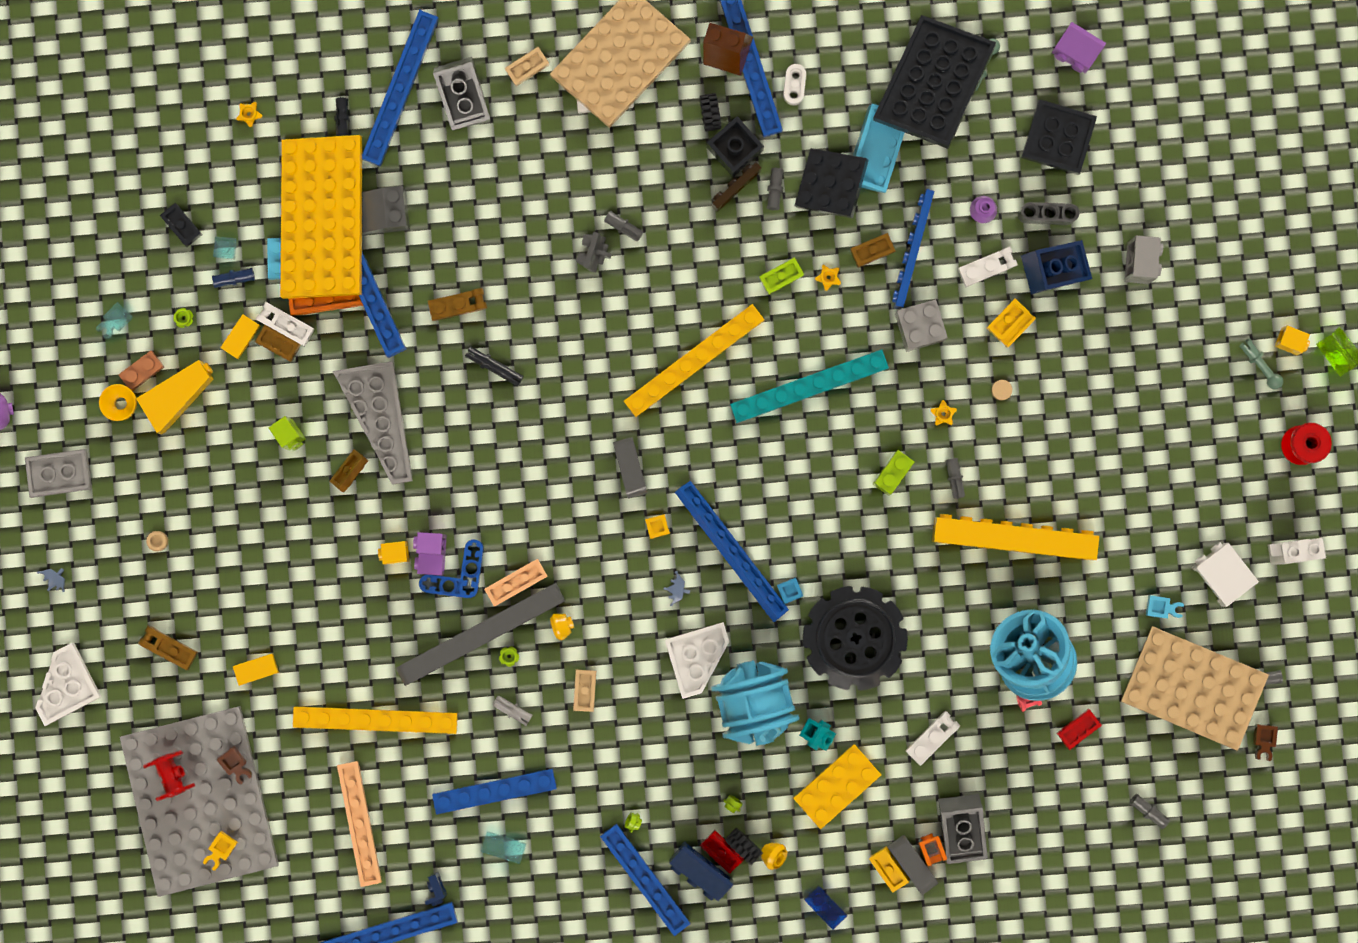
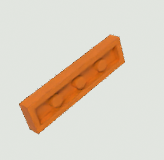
M359 295L288 299L291 316L363 306Z

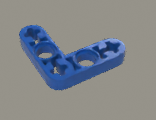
M476 539L466 543L461 578L424 575L419 581L420 589L423 592L463 598L474 597L479 589L484 552L483 544ZM473 543L480 547V550L475 552V558L479 557V561L467 560V556L472 557V551L469 550V546H473ZM469 563H474L477 566V572L473 575L468 574L466 571V566ZM465 576L469 578L476 577V582L471 581V587L474 588V591L470 592V595H467V591L463 590L464 586L468 585V580H464ZM431 578V582L438 583L437 579H441L439 584L440 591H436L437 587L430 586L429 590L426 589L427 587L423 585V582ZM447 580L454 583V590L451 592H446L443 589V584Z

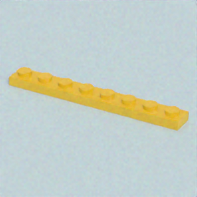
M751 304L624 400V403L633 415L638 417L761 324L764 318L754 305Z
M297 706L293 710V727L457 734L458 713Z

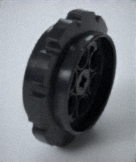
M852 586L835 589L830 592L831 598L829 601L820 598L808 613L812 623L804 625L802 635L803 647L810 648L811 650L807 660L817 675L827 674V682L837 688L849 690L852 684H856L857 689L860 691L874 688L880 685L879 679L881 676L890 678L902 663L898 654L901 651L907 650L908 643L907 629L900 628L899 626L903 616L893 601L884 603L882 601L883 594L872 588L862 586L859 592H854ZM859 612L865 616V621L862 624H857L854 619L855 615ZM838 618L844 619L846 623L845 627L841 630L835 627V621ZM876 626L879 628L880 634L877 638H872L869 631L872 627ZM854 632L856 635H860V638L857 639L858 643L856 644L854 641H850V638L853 637L852 633ZM833 638H838L841 642L840 647L836 650L830 647V641ZM871 646L875 650V655L872 658H867L864 652L867 647ZM849 652L855 654V661L851 664L845 662V655Z

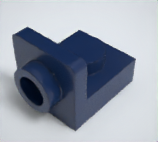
M436 872L428 877L427 886L431 893L434 892V896L424 901L426 905L430 903L432 906L444 902L443 898L447 895L439 872Z

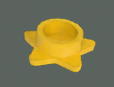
M256 102L250 105L239 104L240 114L236 120L245 121L249 127H252L256 119L262 118V114L257 111Z
M822 265V273L815 280L823 283L826 291L831 285H840L841 282L837 277L839 268L830 269Z
M942 400L938 408L930 410L936 416L935 425L943 422L952 425V415L957 409L947 406L946 402Z

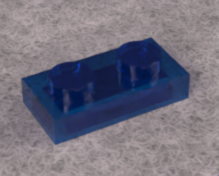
M819 885L804 898V901L832 930L848 916Z

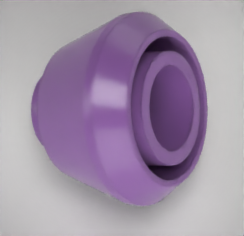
M980 196L972 201L970 214L975 221L988 223L995 218L997 205L992 198Z

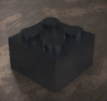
M737 116L707 142V149L729 174L734 177L763 152L764 145Z

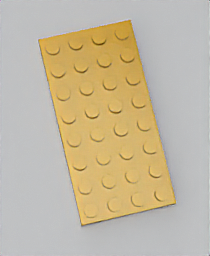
M360 135L282 140L280 297L289 299L362 295V137Z

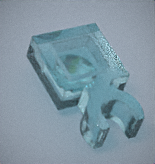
M117 302L103 316L107 321L99 324L96 330L100 332L103 328H106L107 333L103 337L109 339L113 334L114 328L120 332L133 316Z

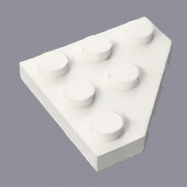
M724 622L665 639L682 699L703 692L729 643Z
M70 643L53 652L52 662L42 686L43 690L35 707L44 726L102 697L74 643Z

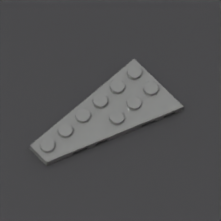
M390 361L332 371L367 435L371 446L376 452L391 484L412 482L413 478L394 362Z

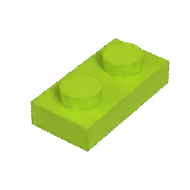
M794 257L759 276V279L768 295L800 279L804 276V273Z

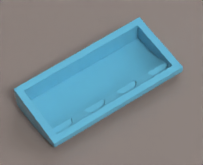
M872 103L868 106L853 156L869 160L862 188L886 193L904 132L873 121L878 105Z

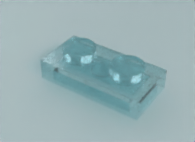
M487 831L481 852L520 864L527 843Z

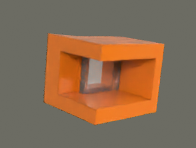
M931 833L921 837L922 841L918 842L926 866L947 860L939 836H933Z

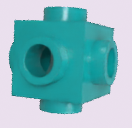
M809 718L799 736L807 740L806 745L816 751L818 748L827 751L836 733L830 730L831 725L823 720H820L818 723Z

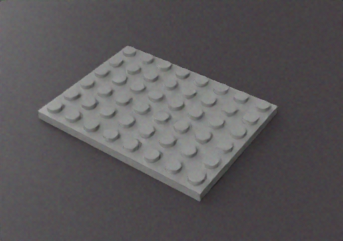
M241 706L120 737L158 897L279 866ZM233 746L236 747L247 761L243 767L250 769L252 772L250 779L246 774H241V778L244 780L242 785L237 783L235 773L229 776L217 761L220 755ZM182 750L184 754L173 759L175 764L181 765L185 771V776L181 779L183 785L187 786L195 783V787L171 798L156 801L155 798L165 794L161 783L163 781L162 777H159L155 765L145 769L143 765L166 754ZM223 831L236 840L238 844L227 860L220 858V866L213 871L214 860L210 859L207 864H203V861L213 853L208 848L218 833Z

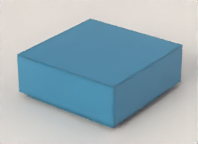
M796 577L777 585L784 604L803 597Z

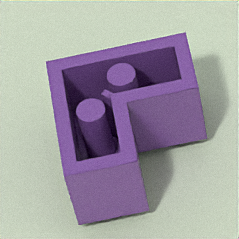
M418 532L417 537L414 536L413 549H416V553H419V556L415 557L414 569L417 570V574L444 575L447 535Z

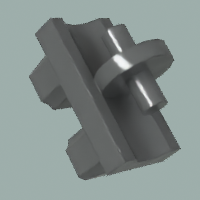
M593 232V235L585 234L582 239V245L589 247L587 254L579 253L576 262L589 271L596 273L598 264L603 265L604 259H611L612 254L607 252L606 238L596 232Z

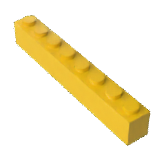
M940 514V517L934 518L932 542L1097 560L1099 536L1094 535V531L1081 530V534L1073 533L1074 529L1061 528V531H1053L1052 526H1041V529L1033 528V524L1021 523V527L1013 526V522L1009 521L992 524L993 520L980 519V522L972 521V517L960 516V520L952 519V515Z

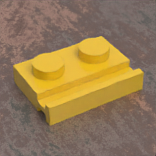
M1015 298L986 329L1008 348L1031 325L1036 317L1031 315Z

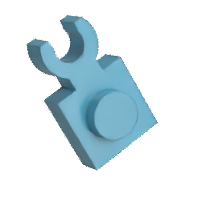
M1148 595L1146 616L1168 619V613H1170L1175 618H1181L1183 615L1177 614L1175 608L1177 606L1184 607V604L1181 602L1170 604V598Z

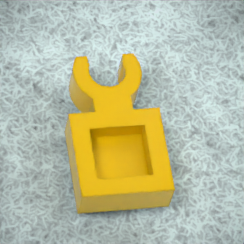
M220 831L208 848L213 853L204 859L203 864H207L212 859L215 862L212 870H216L220 866V858L227 860L238 842L223 831Z

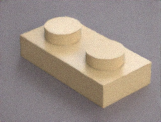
M539 47L507 66L505 71L517 87L548 67L549 62Z
M576 669L573 711L594 712L597 671Z

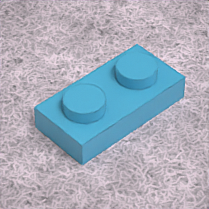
M267 238L268 279H281V238Z

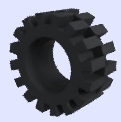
M716 93L700 95V107L705 132L720 130L721 119Z
M737 827L725 839L731 848L750 865H753L763 854L760 848Z

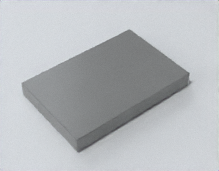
M87 449L25 457L30 498L92 489Z

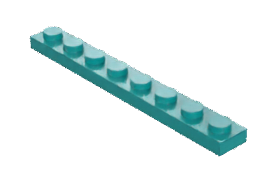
M881 349L731 403L730 407L736 423H740L887 370L889 367Z

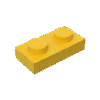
M887 846L870 856V862L892 892L910 882V878Z

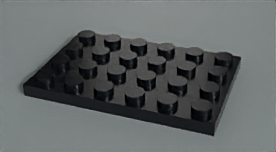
M921 15L877 108L873 121L949 149L996 47V42Z

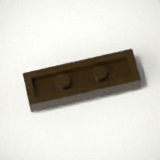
M757 162L753 165L748 164L742 170L743 175L740 178H733L727 184L728 189L722 193L720 191L713 197L712 208L719 212L761 172L762 167Z

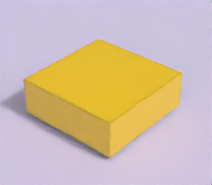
M665 514L645 519L650 539L670 534Z

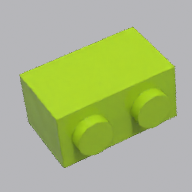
M284 416L268 427L280 446L290 451L292 449L295 451L303 446L302 442L306 440L293 419Z
M897 450L873 482V485L890 496L915 461Z

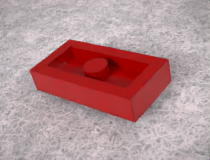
M716 830L700 844L729 874L744 860Z

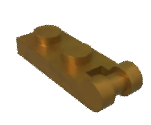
M483 288L429 300L428 305L432 321L487 309V304L483 300ZM475 298L476 304L470 305L469 299Z
M148 625L145 629L146 634L139 640L138 644L179 667L189 670L198 652ZM153 636L158 638L155 644L151 643Z

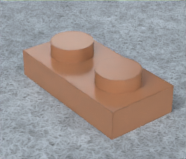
M149 351L118 375L125 385L134 391L165 367L154 352Z

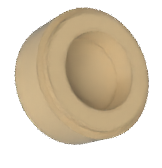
M1006 380L995 382L991 388L992 396L1000 401L1008 399L1012 394L1011 384Z
M154 531L147 537V546L152 551H163L168 546V537L161 531Z

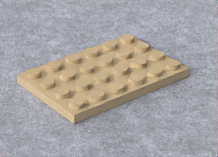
M619 0L550 73V76L610 128L691 42V39L646 0Z
M1151 626L1121 702L1238 751L1269 674Z

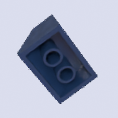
M685 841L669 860V864L672 865L670 867L672 871L678 875L684 874L688 878L686 881L695 888L697 886L704 890L703 894L710 900L715 898L719 901L734 885L733 878Z

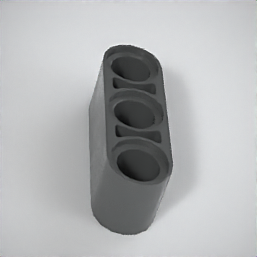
M1028 202L1018 211V218L1025 224L1071 225L1078 219L1080 211L1074 204ZM1024 209L1032 210L1033 217L1025 216ZM1044 210H1051L1053 218H1047L1044 215ZM1065 210L1073 213V219L1065 217Z
M633 437L613 442L627 498L647 494Z
M905 835L887 846L921 895L939 884Z

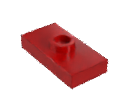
M1087 709L1056 734L1068 750H1071L1102 725L1092 711Z

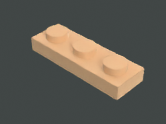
M536 559L484 590L495 607L548 576L540 561Z

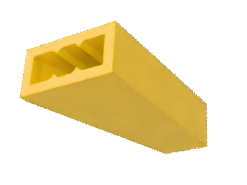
M200 360L196 361L136 398L157 433L164 434L214 380L211 375L213 370L207 362L204 364Z

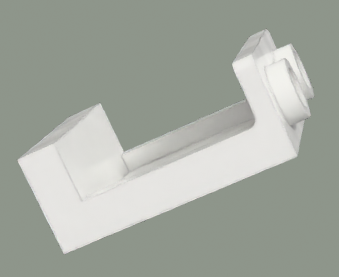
M1322 538L1268 545L1271 565L1326 558Z
M1219 542L1210 549L1212 552L1209 555H1202L1195 560L1196 565L1192 569L1201 575L1215 593L1221 607H1227L1259 581L1229 543L1221 544Z

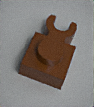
M1255 724L1253 744L1259 745V749L1255 752V759L1260 760L1261 754L1265 752L1267 755L1266 760H1272L1273 755L1270 747H1276L1278 727Z
M235 746L217 758L218 763L229 776L232 773L236 774L238 784L242 785L244 782L241 774H246L249 779L252 777L251 770L243 767L247 761Z

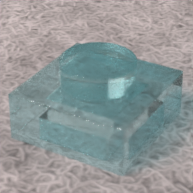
M215 237L213 257L235 260L237 239Z

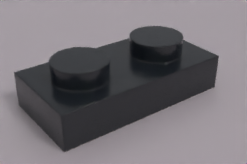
M176 203L160 215L186 247L203 235Z

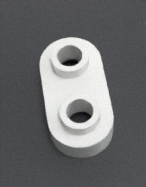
M799 64L789 66L786 71L783 96L789 105H798L804 97L806 71ZM793 73L799 74V78H798V79H794V78L792 77V74H793ZM796 93L797 97L793 99L790 97V94Z

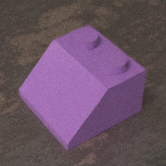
M1071 22L1052 53L1057 60L1061 62L1066 61L1072 65L1075 71L1086 74L1106 43Z

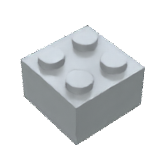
M1136 235L1127 242L1124 282L1149 284L1161 275L1162 265L1159 264V256H1162L1163 244H1160L1161 238Z
M936 299L897 310L895 313L906 352L940 343L948 338Z

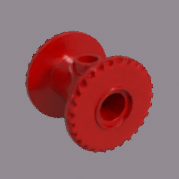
M1305 423L1294 426L1285 432L1281 440L1283 455L1289 462L1296 465L1320 462L1328 456L1332 447L1329 432L1317 423Z
M182 750L166 754L143 765L144 769L155 765L159 777H162L163 781L161 783L165 794L155 798L156 801L171 798L195 787V783L187 786L183 785L181 779L185 776V771L181 765H176L173 759L184 754Z

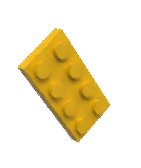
M853 744L795 795L793 799L821 830L874 783L881 774L858 747Z

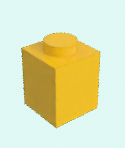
M1287 325L1281 328L1274 347L1294 355L1302 354L1307 351L1310 345L1308 340L1310 334Z
M408 542L381 544V548L378 549L379 561H382L385 565L410 562Z

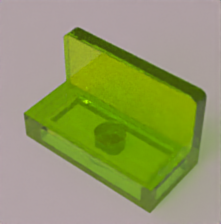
M1338 327L1330 335L1316 343L1339 376L1344 375L1358 365V350L1341 327Z

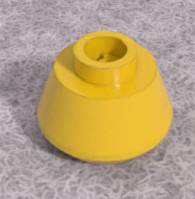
M552 614L550 617L556 639L562 641L572 633L571 629L574 628L571 616Z
M769 843L764 845L761 850L763 852L761 859L770 870L780 868L786 860L787 849L783 844Z

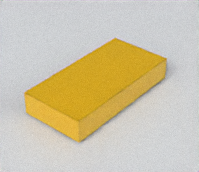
M242 314L220 348L239 359L261 326Z
M273 653L233 666L239 686L279 673Z

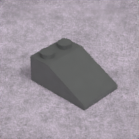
M472 57L434 68L433 75L452 131L490 120L481 83Z
M403 186L362 192V235L410 230L406 190Z
M979 794L938 799L947 864L988 859L983 807Z

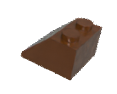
M709 22L703 41L704 65L741 76L753 37L747 33Z

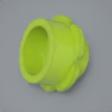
M185 308L178 309L173 316L174 322L180 328L189 327L193 323V313Z
M504 647L500 651L499 660L502 664L511 667L515 665V662H518L519 654L514 647Z
M732 795L724 799L726 803L724 807L732 813L741 811L740 808L743 803Z
M631 812L628 815L624 827L629 829V832L640 828L642 823L640 814Z

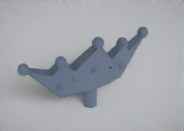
M62 568L57 573L52 569L37 571V574L41 573L44 575L43 581L49 580L47 591L56 586L57 591L59 588H62V592H65V579L60 576L64 571Z
M675 571L676 579H671L674 585L663 588L673 594L668 596L669 599L673 600L670 606L682 600L683 593H690V590L684 589L685 581L680 577L678 571Z

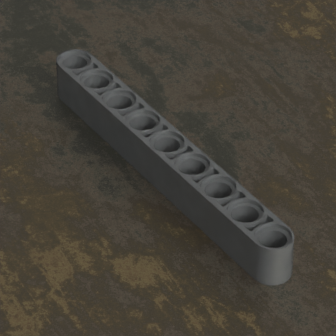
M557 583L396 667V670L404 686H407L566 600Z

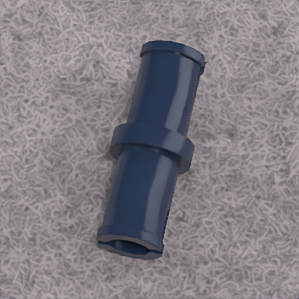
M253 268L240 271L230 270V273L212 275L214 288L227 285L237 286V283L255 280Z

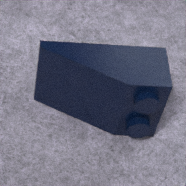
M1082 240L1035 250L1021 255L1031 295L1092 279Z

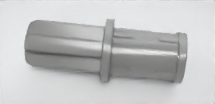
M497 696L493 702L495 708L509 715L508 718L512 717L527 726L533 716L518 707L517 703L514 705L501 696Z

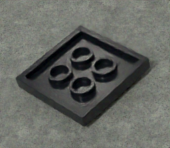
M1039 99L1021 158L1079 175L1097 116Z
M810 148L795 206L801 209L853 218L869 160L863 157Z

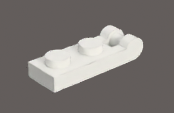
M1011 247L958 268L965 288L1018 266L1017 261L1012 257ZM1004 257L1006 264L1001 265L999 258Z
M265 302L263 305L264 309L260 315H257L256 320L305 347L315 329ZM271 312L275 314L272 321L268 319Z
M945 711L905 751L921 766L961 725L957 721L954 722L950 718V714ZM943 723L948 727L945 731L939 727Z

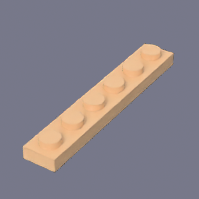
M359 761L339 764L337 768L360 886L364 887L381 883L382 879Z

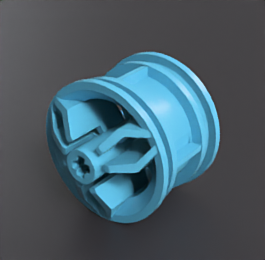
M1039 610L1020 611L1002 621L993 634L990 645L992 662L1000 673L1005 685L1017 696L1032 701L1051 699L1061 694L1074 679L1077 670V654L1066 629L1054 616ZM1048 637L1052 638L1047 644H1045L1042 647V645ZM1027 664L1023 671L1020 673V675L1016 673L1020 668Z
M754 660L737 664L735 669H731L722 678L720 684L711 686L712 691L721 693L715 696L719 704L723 721L722 726L729 727L728 731L722 733L723 738L746 744H752L755 739L756 746L774 742V739L788 728L789 723L800 719L798 714L792 715L790 713L795 710V706L792 703L788 686L789 682L788 679H781L784 674L788 673V669L765 662H759L755 665Z

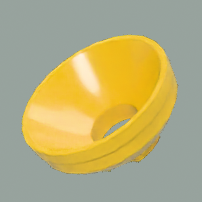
M113 384L101 393L99 408L102 414L110 420H126L134 414L137 408L136 395L125 385ZM119 398H124L127 405L124 409L119 410L116 407V401Z

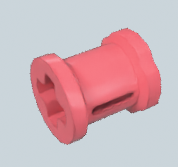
M1016 695L1022 712L1026 711V708L1042 705V701L1027 700Z

